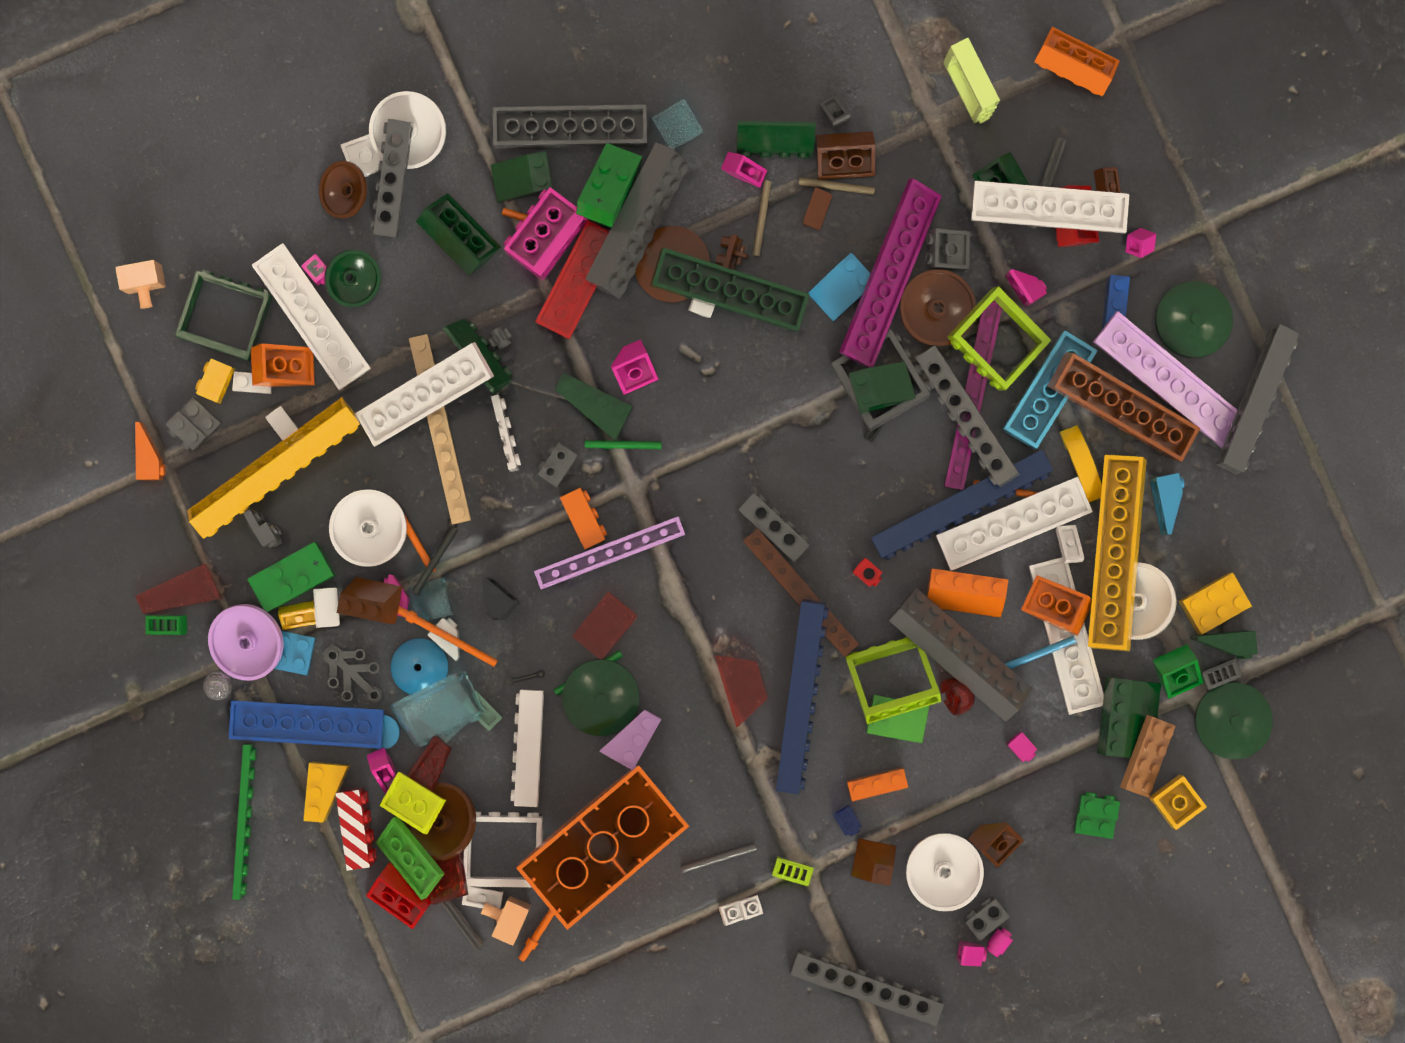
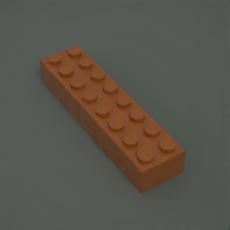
M1066 352L1047 387L1174 461H1183L1200 430V427L1074 353Z

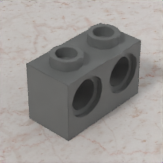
M994 897L984 899L980 903L981 907L976 911L974 909L969 911L963 920L979 941L1010 918ZM997 907V914L990 916L988 914L989 908ZM977 918L983 921L982 926L979 928L973 927V922Z

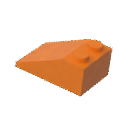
M259 344L251 347L252 386L315 385L314 356L309 347Z
M1037 575L1021 610L1078 636L1091 609L1092 599L1088 595Z

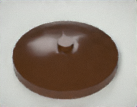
M679 226L658 228L653 234L652 241L646 247L643 258L636 267L635 275L637 281L648 295L659 301L677 303L688 300L689 298L650 286L660 250L667 248L710 262L707 247L699 236L686 228Z
M929 270L913 278L905 287L899 304L901 321L907 332L920 343L928 346L935 345L936 347L947 346L951 344L947 336L976 306V299L969 284L959 275L947 270ZM972 323V324L969 326V328L961 335L962 338H963V337L968 333V331L971 329L973 323Z
M435 783L425 788L446 801L428 834H423L406 822L405 825L433 860L444 861L459 855L470 843L476 828V811L471 798L463 789L448 783Z

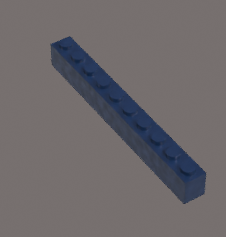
M1041 450L1013 464L1020 475L1002 487H999L998 484L994 486L988 477L871 537V541L880 558L889 560L897 555L896 552L900 549L906 551L914 547V542L920 540L922 543L931 538L930 534L936 531L938 534L948 529L947 525L953 522L957 525L965 521V516L979 514L982 512V507L988 505L990 508L999 503L998 499L1004 496L1006 499L1014 496L1019 488L1022 487L1025 490L1034 485L1033 481L1037 479L1043 481L1049 478L1053 468L1044 451Z
M807 599L801 601L776 791L799 795L801 789L804 790L806 778L802 777L803 770L807 771L808 759H805L806 752L810 751L811 740H808V733H812L813 722L810 719L811 714L815 713L816 703L813 702V697L817 695L819 686L815 682L816 676H820L821 665H818L819 657L823 656L824 646H820L821 638L825 639L826 627H823L824 619L828 618L829 608H826V602Z

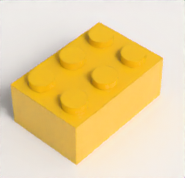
M1227 573L1179 600L1181 607L1199 635L1208 632L1252 607L1233 573Z

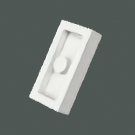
M234 372L232 391L272 394V387L252 386V373Z
M1076 525L1058 526L1056 534L1064 564L1083 562L1084 554Z
M465 886L462 905L483 908L485 903H488L500 909L503 891Z

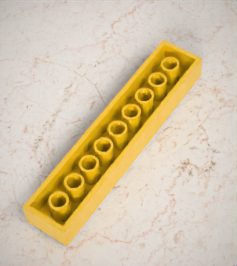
M341 397L188 509L189 522L203 539L207 536H213L220 526L228 525L235 515L247 511L250 504L262 500L265 496L264 494L270 490L274 491L283 480L292 478L298 469L307 467L316 456H322L332 444L337 445L343 439L342 437L347 433L355 432L358 429V425H360L356 414L344 398Z
M1104 456L1088 647L1130 651L1147 461L1144 457Z

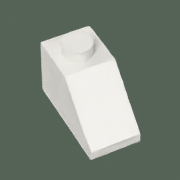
M442 618L436 625L440 629L459 638V630L456 628L457 624L451 618ZM429 632L428 636L455 661L460 658L459 647Z

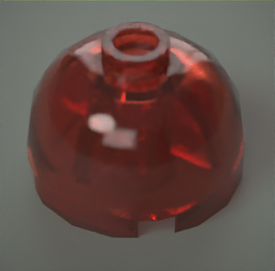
M954 677L941 682L940 692L941 694L945 693L947 700L943 701L952 715L960 716L973 707L975 695L965 684L959 682Z

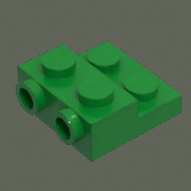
M1085 792V795L1080 794L1074 833L1113 839L1120 801L1116 800L1115 796L1104 795V798L1097 797V793Z

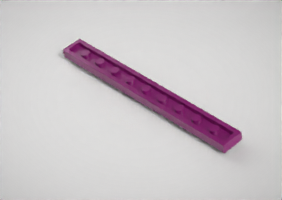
M992 301L980 315L973 348L989 365L1002 308L995 301ZM972 363L969 367L965 391L980 412L987 377L981 376L976 371L977 367ZM964 413L961 417L962 422H968L971 419V414ZM957 428L944 487L963 491L972 451L968 446L969 439L967 436L962 437ZM976 429L972 431L973 438H975Z

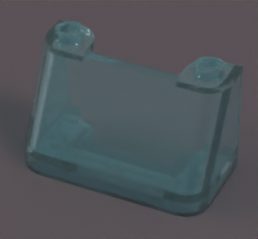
M466 671L454 673L390 705L413 745H418L419 748L429 744V739L465 721L469 720L470 723L481 719L480 715L485 713Z

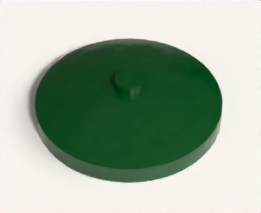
M1190 281L1173 287L1162 297L1156 310L1155 325L1159 338L1170 351L1187 358H1200L1214 353L1227 341L1232 330L1233 314L1227 298L1220 290L1208 283Z
M607 659L590 660L579 665L568 676L562 694L563 708L570 722L580 731L593 736L612 735L624 729L634 718L639 705L638 686L632 674L621 664Z
M1228 682L1204 694L1197 705L1194 723L1200 741L1210 752L1227 759H1242L1255 754L1265 745L1272 731L1273 718L1267 700L1258 690L1243 683Z

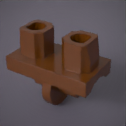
M733 234L731 237L723 236L720 244L722 248L727 249L726 255L718 254L715 263L734 270L736 264L741 265L742 259L748 260L749 255L744 253L746 247L742 246L743 239Z

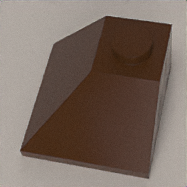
M1006 822L980 825L968 838L997 868L1024 841Z
M858 838L851 876L868 882L890 886L896 846Z

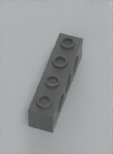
M753 493L738 511L792 562H795L810 546L807 543L809 539L803 533L798 535L793 530L795 526L789 520L784 522L779 517L781 513L774 506L769 508L765 504L767 500L760 493L758 495ZM758 508L766 510L765 518L759 519L756 516L755 512ZM772 521L780 523L779 531H771L769 526ZM786 534L794 536L795 540L792 545L784 543V536Z

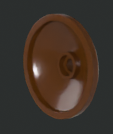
M337 161L331 164L323 173L319 184V198L324 210L335 218L346 219L354 216L362 208L367 195V183L362 170L356 164L349 161Z

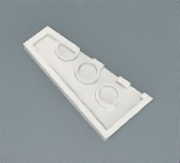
M500 395L491 396L496 419L499 422L500 436L502 441H504V453L509 461L507 463L508 470L511 472L519 470L518 465H521L519 454H515L513 449L516 446L514 435L510 436L508 429L512 428L509 417H505L504 410L507 409L504 398L501 399Z

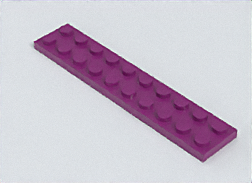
M910 178L906 184L839 353L866 368L874 367L941 199L940 194L914 178Z

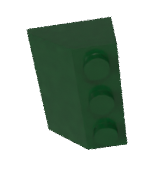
M1011 152L996 158L972 175L975 181L1029 185Z

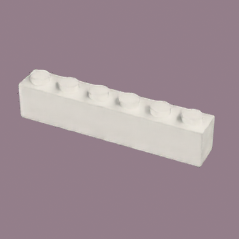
M521 689L520 693H516V705H519V713H515V724H518V732H514V743H517V751H513V763H516V770L512 771V782H515V790H511V801H514V806L538 807L544 690Z

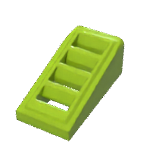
M777 856L772 876L809 886L814 867ZM782 863L785 864L783 874L779 873ZM789 865L793 866L790 876L786 875ZM796 867L800 868L798 876L794 878ZM805 869L807 870L805 880H801L803 870Z

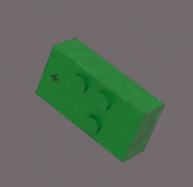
M606 143L578 199L576 214L613 227L640 171L642 156Z
M313 542L247 580L263 609L270 613L337 575L319 542Z

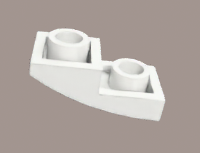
M758 895L718 907L724 926L763 914Z

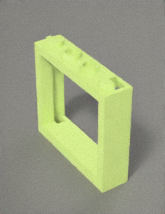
M966 38L950 47L943 63L973 123L979 121L981 124L990 119L1000 99L969 38Z

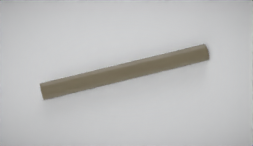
M799 177L798 185L870 195H874L875 187Z
M764 180L752 254V256L760 257L772 182L769 180Z

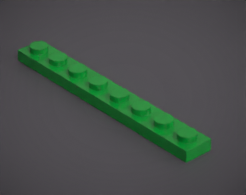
M248 743L243 744L232 895V899L240 900L247 894L245 876L248 875L249 865L246 864V856L250 854V845H247V840L251 836L249 818H252L253 807L250 806V799H253L254 787H251L252 779L255 778L253 760H256L257 749H254V744Z

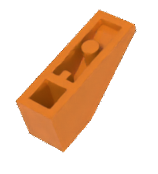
M135 422L136 480H163V476L166 475V466L163 464V460L144 423Z

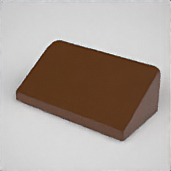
M1117 167L1101 168L1094 171L1097 191L1121 193Z
M815 187L802 225L820 231L833 195Z

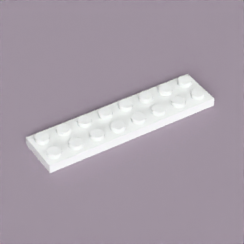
M975 181L971 220L1126 233L1129 194Z
M283 243L252 264L257 274L339 390H342L371 369Z
M474 342L355 414L375 447L491 379L494 375Z
M1075 477L938 534L936 538L948 567L952 571L1093 511L1079 478Z
M1063 557L1028 566L1032 582H1034L1038 575L1075 590L1069 564H1064ZM1043 621L1049 645L1074 635ZM1085 623L1079 635H1074L1076 643L1052 652L1069 715L1103 706L1104 694L1092 649L1088 647V634Z

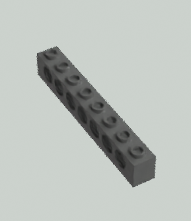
M934 345L916 357L919 362L916 365L921 374L926 373L929 378L926 380L932 390L935 388L939 393L936 396L942 406L944 404L947 405L949 409L947 414L952 421L956 420L960 425L957 427L962 437L967 436L969 439V448L973 454L977 452L980 456L978 462L983 469L987 468L991 473L988 477L993 485L998 484L999 487H1002L1020 475L938 348ZM934 365L940 366V371L937 374H931L930 372ZM944 381L950 382V387L947 390L941 389V384ZM954 397H960L961 399L958 406L951 405V400ZM964 413L971 414V419L968 422H962L961 420ZM977 428L981 429V436L973 438L972 431ZM991 445L992 451L989 454H983V446ZM997 460L1002 461V468L1000 470H993V463Z
M802 949V952L797 950L790 969V975L937 1026L944 1003L940 1001V997L933 994L929 996L923 995V991L913 987L911 990L906 989L904 984L893 981V984L886 982V978L875 975V977L869 976L867 971L859 968L856 971L849 969L850 966L842 962L838 964L832 963V959L822 955L820 958L815 957L813 952ZM812 962L818 965L817 970L814 972L807 969L808 964ZM834 969L836 975L833 978L826 977L825 973L827 970ZM851 975L854 977V982L849 985L845 984L844 978ZM865 982L872 983V988L869 991L862 989V985ZM882 989H890V995L882 997L880 995ZM901 995L909 997V1000L904 1004L898 1001ZM920 1001L927 1003L924 1010L917 1009V1004Z

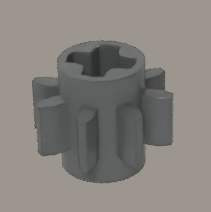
M500 326L489 333L491 338L488 341L493 348L498 347L499 350H502L512 343L509 339L512 335L507 328L503 330Z

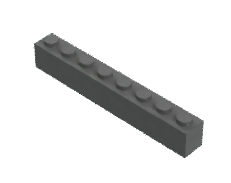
M1281 324L1271 326L1216 465L1234 474L1243 473L1248 468L1249 457L1256 449V440L1263 431L1262 425L1264 420L1270 414V405L1277 397L1276 391L1284 379L1283 373L1285 368L1291 362V353L1298 345L1299 333Z

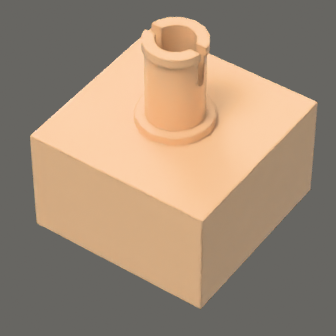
M155 260L116 267L119 289L127 294L138 293L141 309L153 307L149 290L166 287L162 265Z
M510 896L504 909L502 908L501 910L485 903L481 914L497 920L492 937L513 946L531 905Z

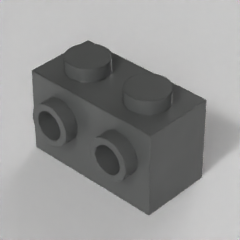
M560 443L557 446L553 444L548 452L549 458L546 462L543 460L537 468L539 471L538 476L557 488L579 457Z

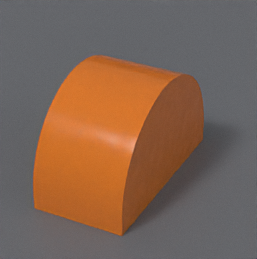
M638 765L615 781L565 822L523 859L516 869L568 930L685 831L689 825Z

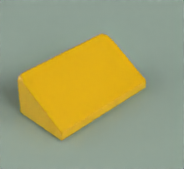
M314 601L279 607L278 616L282 630L316 624Z

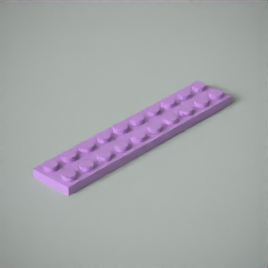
M1115 312L1093 343L1185 419L1200 427L1202 433L1222 448L1237 409L1120 312Z

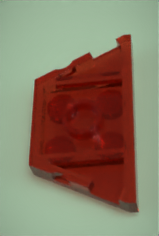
M716 655L715 659L736 727H738L768 699L757 662Z

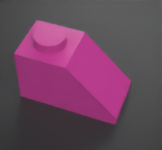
M732 152L727 153L721 170L729 175L759 188L768 171L746 156Z
M382 748L368 754L367 759L372 774L386 794L397 775V771L386 749Z
M960 940L957 961L963 966H981L982 961L985 962L987 950H984L983 944Z

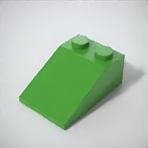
M873 694L870 707L896 699ZM929 706L867 724L866 733L922 743Z

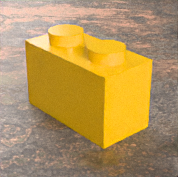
M210 359V362L207 361L203 368V372H205L203 378L199 379L196 384V394L221 404L235 368Z

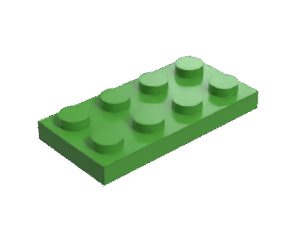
M398 817L392 818L375 843L419 898L423 900L428 897L445 873Z

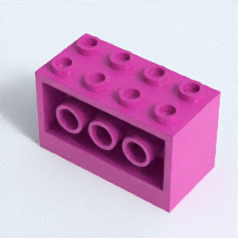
M551 187L548 190L544 189L538 197L540 201L536 206L532 205L527 211L528 217L525 221L521 220L515 228L517 230L513 237L510 235L503 244L505 245L504 250L507 255L542 281H544L583 229L587 220H589L576 214L577 207ZM558 214V218L553 220L551 216ZM546 229L547 233L540 235V231ZM535 244V249L529 250L528 247Z

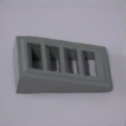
M1235 658L1200 671L1206 690H1211L1242 677ZM1231 664H1232L1233 669H1234V672H1235V675H1233V676H1232L1231 671H1230V669H1229V665H1231ZM1224 667L1228 675L1227 678H1225L1224 673L1222 671V668ZM1218 670L1222 680L1218 681L1215 671ZM1208 674H1212L1214 683H1211Z

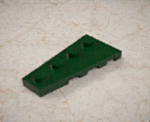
M563 373L555 390L616 441L632 406Z

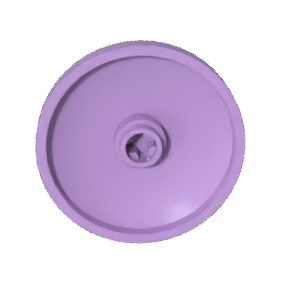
M238 604L225 609L214 619L208 634L209 650L217 666L229 676L239 680H256L266 676L278 665L283 654L284 641L279 625L268 612L254 605Z

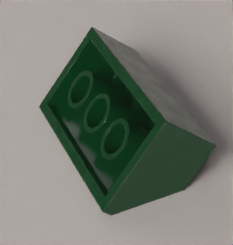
M448 193L427 206L416 220L422 229L469 276L480 269L501 248Z

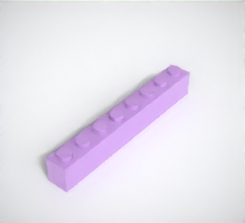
M675 517L534 571L540 589H544L684 536L685 532L679 517Z

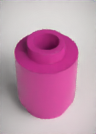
M997 928L987 942L986 949L996 957H999L1000 954L1003 955L1013 941L1010 938L1012 934L1005 928H1002V930Z

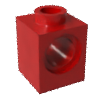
M863 558L852 571L868 587L876 586L882 580L880 575L883 572L866 558ZM866 568H870L874 572L871 579H866L863 575Z

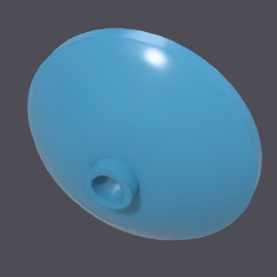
M417 638L403 643L395 651L391 660V674L394 682L401 690L414 696H424L435 692L443 685L448 674V659L445 652L438 644L428 639ZM416 664L421 665L420 671L415 670Z

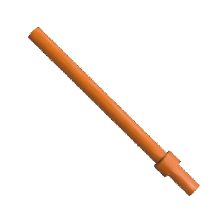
M399 606L398 614L405 617L406 621L411 624L414 622L495 667L498 661L495 658L417 616L416 612L408 611Z
M550 909L533 935L525 942L526 946L518 957L521 961L525 962L532 949L535 950L538 945L537 941L554 917Z

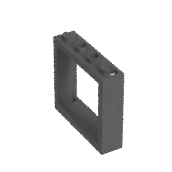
M891 329L888 330L884 341L889 339L901 360L905 361L907 370L921 392L915 396V399L905 401L873 420L869 412L859 413L850 379L842 365L852 359L844 355L831 363L833 371L869 431L876 429L930 398L929 392L931 389L928 383L921 380L919 368L917 365H912L909 360L912 358L907 349L903 350L900 345L902 342L897 332L893 333Z

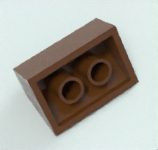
M873 131L816 135L818 180L875 176V140Z
M355 577L340 593L336 613L381 623L396 624L403 586Z

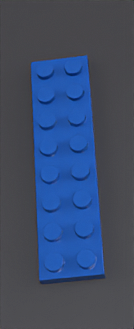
M231 700L229 739L381 749L385 710Z

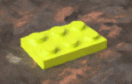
M398 772L379 806L423 834H428L446 800L405 774Z

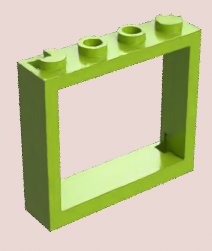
M999 286L993 287L947 336L953 345L952 347L960 350L964 354L963 358L970 364L973 363L977 367L976 371L981 376H986L991 381L990 385L999 391L1007 390L1051 341ZM993 300L1037 344L1005 380L961 337Z
M907 636L898 641L892 640L884 645L872 646L865 651L852 652L845 656L846 664L867 724L941 702L940 691L926 653ZM917 648L931 689L868 707L855 666Z

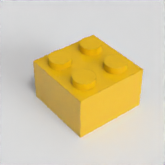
M1180 774L1149 797L1171 828L1175 830L1207 807L1186 778Z

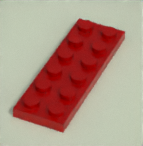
M587 220L535 321L537 324L570 340L597 288L585 278L610 231Z

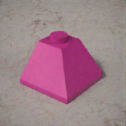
M1014 269L1005 275V278L1025 308L1047 294L1045 291L1047 289L1046 285L1042 280H1038L1037 277Z
M641 339L624 346L611 365L623 395L659 380Z

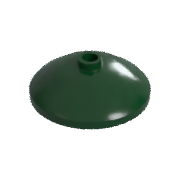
M343 251L329 262L325 271V287L330 297L338 304L346 307L365 305L374 298L379 290L381 283L379 266L369 254L363 251ZM347 274H351L349 280L346 279Z

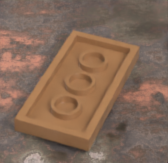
M1149 715L1146 716L1120 785L1121 788L1149 798L1169 742L1173 736L1175 725Z

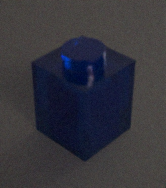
M850 805L833 814L845 836L849 834L851 837L860 831L859 828L862 825Z

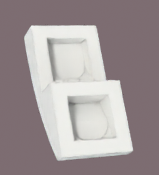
M282 406L265 417L282 440L299 429Z

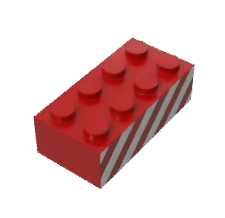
M364 787L341 790L336 793L346 869L348 871L369 868L377 860L376 848L373 849L372 845L375 836L369 822H372L371 811L367 810V803L369 802L368 791H365Z

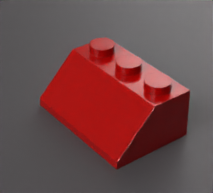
M1067 185L1060 187L1092 191L1091 186ZM1056 228L1058 247H1072L1099 242L1098 231Z
M391 862L384 868L366 897L411 929L416 926L437 896L431 891L427 898L421 900Z

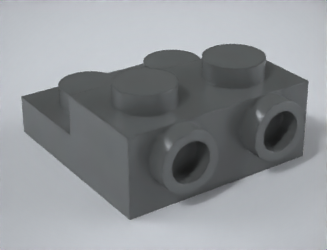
M937 228L929 230L925 237V242L928 245L925 263L928 264V268L969 270L970 231Z
M192 397L165 425L168 427L166 431L172 437L176 438L178 436L182 440L180 444L186 450L192 449L197 451L222 423L199 401Z
M248 510L243 513L262 547L274 549L283 543L280 536L282 532L277 524L274 525L273 523L266 522L263 514L255 510Z

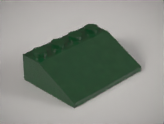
M738 121L737 154L744 155L747 158L752 157V155H760L761 158H770L771 155H779V158H790V155H795L800 159H808L814 153L816 122Z
M462 319L442 328L459 351L471 343H476L494 377L484 382L494 395L512 382L510 377L513 374L506 366L502 368L499 364L500 357L495 351L492 353L489 351L487 346L490 344L483 335L479 338L475 332L478 329L472 321L467 322L466 319Z
M1106 677L1097 749L1098 754L1131 758L1146 716L1149 715L1155 718L1158 716L1161 683Z

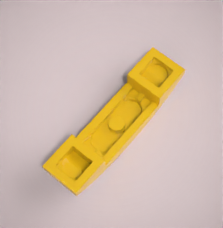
M1078 425L1059 432L1088 502L1100 499L1102 484Z

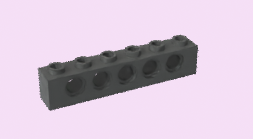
M388 119V122L384 123L383 134H386L385 142L382 141L381 153L384 154L383 161H380L378 166V172H381V177L376 183L378 199L374 200L373 205L376 216L371 221V229L374 230L373 234L395 238L399 236L413 122ZM394 134H398L401 137L399 145H395L392 142ZM392 153L397 154L399 158L396 164H392L389 160ZM390 172L396 176V181L393 184L387 181V175ZM386 192H391L394 196L393 201L390 203L384 198ZM384 211H388L391 214V219L388 222L382 219Z

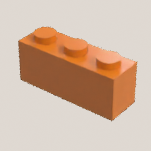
M578 488L560 497L585 550L606 540L605 536L608 534L603 524L599 526L596 520L599 518L595 507H590L588 501L591 499L586 490L582 491L581 488Z
M902 767L846 781L851 801L908 788L904 768Z

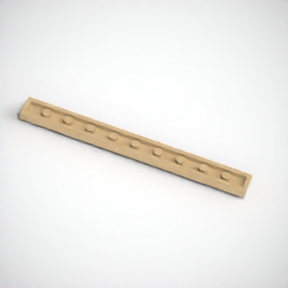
M425 334L409 338L418 376L435 366L429 336ZM443 406L428 415L427 419L453 525L470 521L471 516L446 409Z

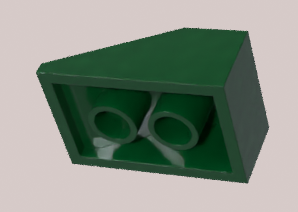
M546 151L527 154L491 165L498 203L537 196L544 189L548 190L549 187L553 189Z
M905 361L849 373V379L860 414L916 398Z
M1246 630L1190 636L1191 640L1226 654L1234 655L1236 659H1251L1252 655L1258 654L1256 631Z

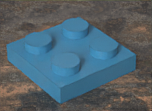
M281 631L284 641L283 654L274 669L308 675L316 638Z

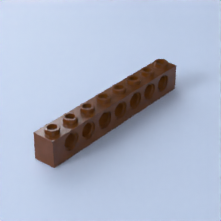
M758 528L743 540L745 545L800 608L803 599L821 601ZM829 611L828 618L824 619L823 627H826L825 636L841 655L845 657L859 644Z

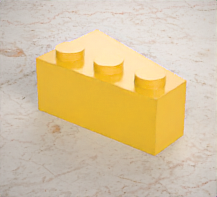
M314 761L309 763L303 821L323 823L327 820L335 802L336 793L339 792L350 765Z

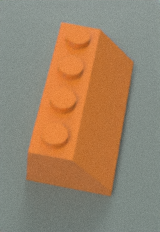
M1051 27L1034 61L1041 68L1048 69L1059 77H1064L1075 85L1082 86L1093 94H1098L1102 97L1112 81L1120 60L1054 27Z
M930 569L926 597L939 606L940 609L1001 618L1009 580Z

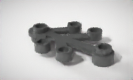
M329 646L325 649L323 654L324 660L330 666V678L327 684L330 688H337L339 686L340 680L337 678L338 665L343 670L344 691L341 694V698L344 701H351L354 697L351 678L367 692L369 701L376 703L382 700L383 691L379 687H372L357 673H378L380 665L377 662L349 665L343 660L348 658L363 660L366 657L365 650L342 651L337 646ZM358 651L363 652L362 658L357 657ZM331 652L336 653L335 659L330 658ZM372 664L377 665L375 672L371 670ZM332 679H335L337 681L336 686H332L330 684V681ZM373 691L378 693L376 699L371 696ZM346 692L351 694L350 699H345L344 694Z

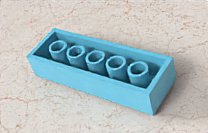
M1063 331L1002 430L1033 450L1037 449L1068 399L1047 387L1066 352L1074 353L1091 362L1098 350L1069 332Z

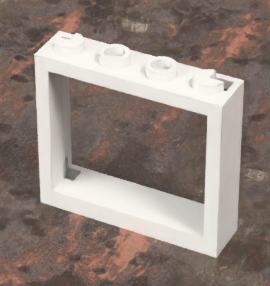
M476 811V822L537 823L536 848L543 842V816H539V813L529 812L527 816H519V812H508V815H500V812H489V815H481V812ZM472 839L464 849L463 886L531 887L524 877L471 876Z

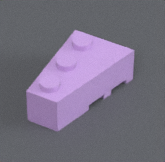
M644 709L599 752L633 769L662 718Z

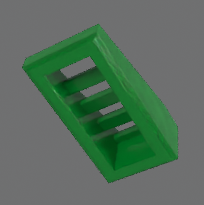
M145 615L146 635L187 634V615ZM153 619H156V630L153 627ZM161 619H163V630H161ZM169 620H171V630H169Z

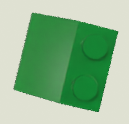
M1188 644L1153 659L1155 672L1168 699L1203 684L1198 660Z

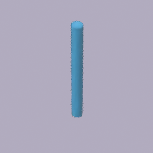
M1074 635L1009 661L1005 665L1013 669L1074 644L1076 639Z

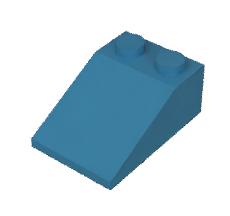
M850 253L808 294L834 322L862 296L871 273Z
M1179 473L1149 479L1161 535H1169L1173 531L1183 493L1182 488H1184L1183 477L1179 476Z

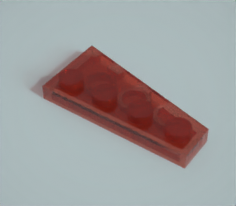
M434 736L407 776L433 792L451 747L439 737Z

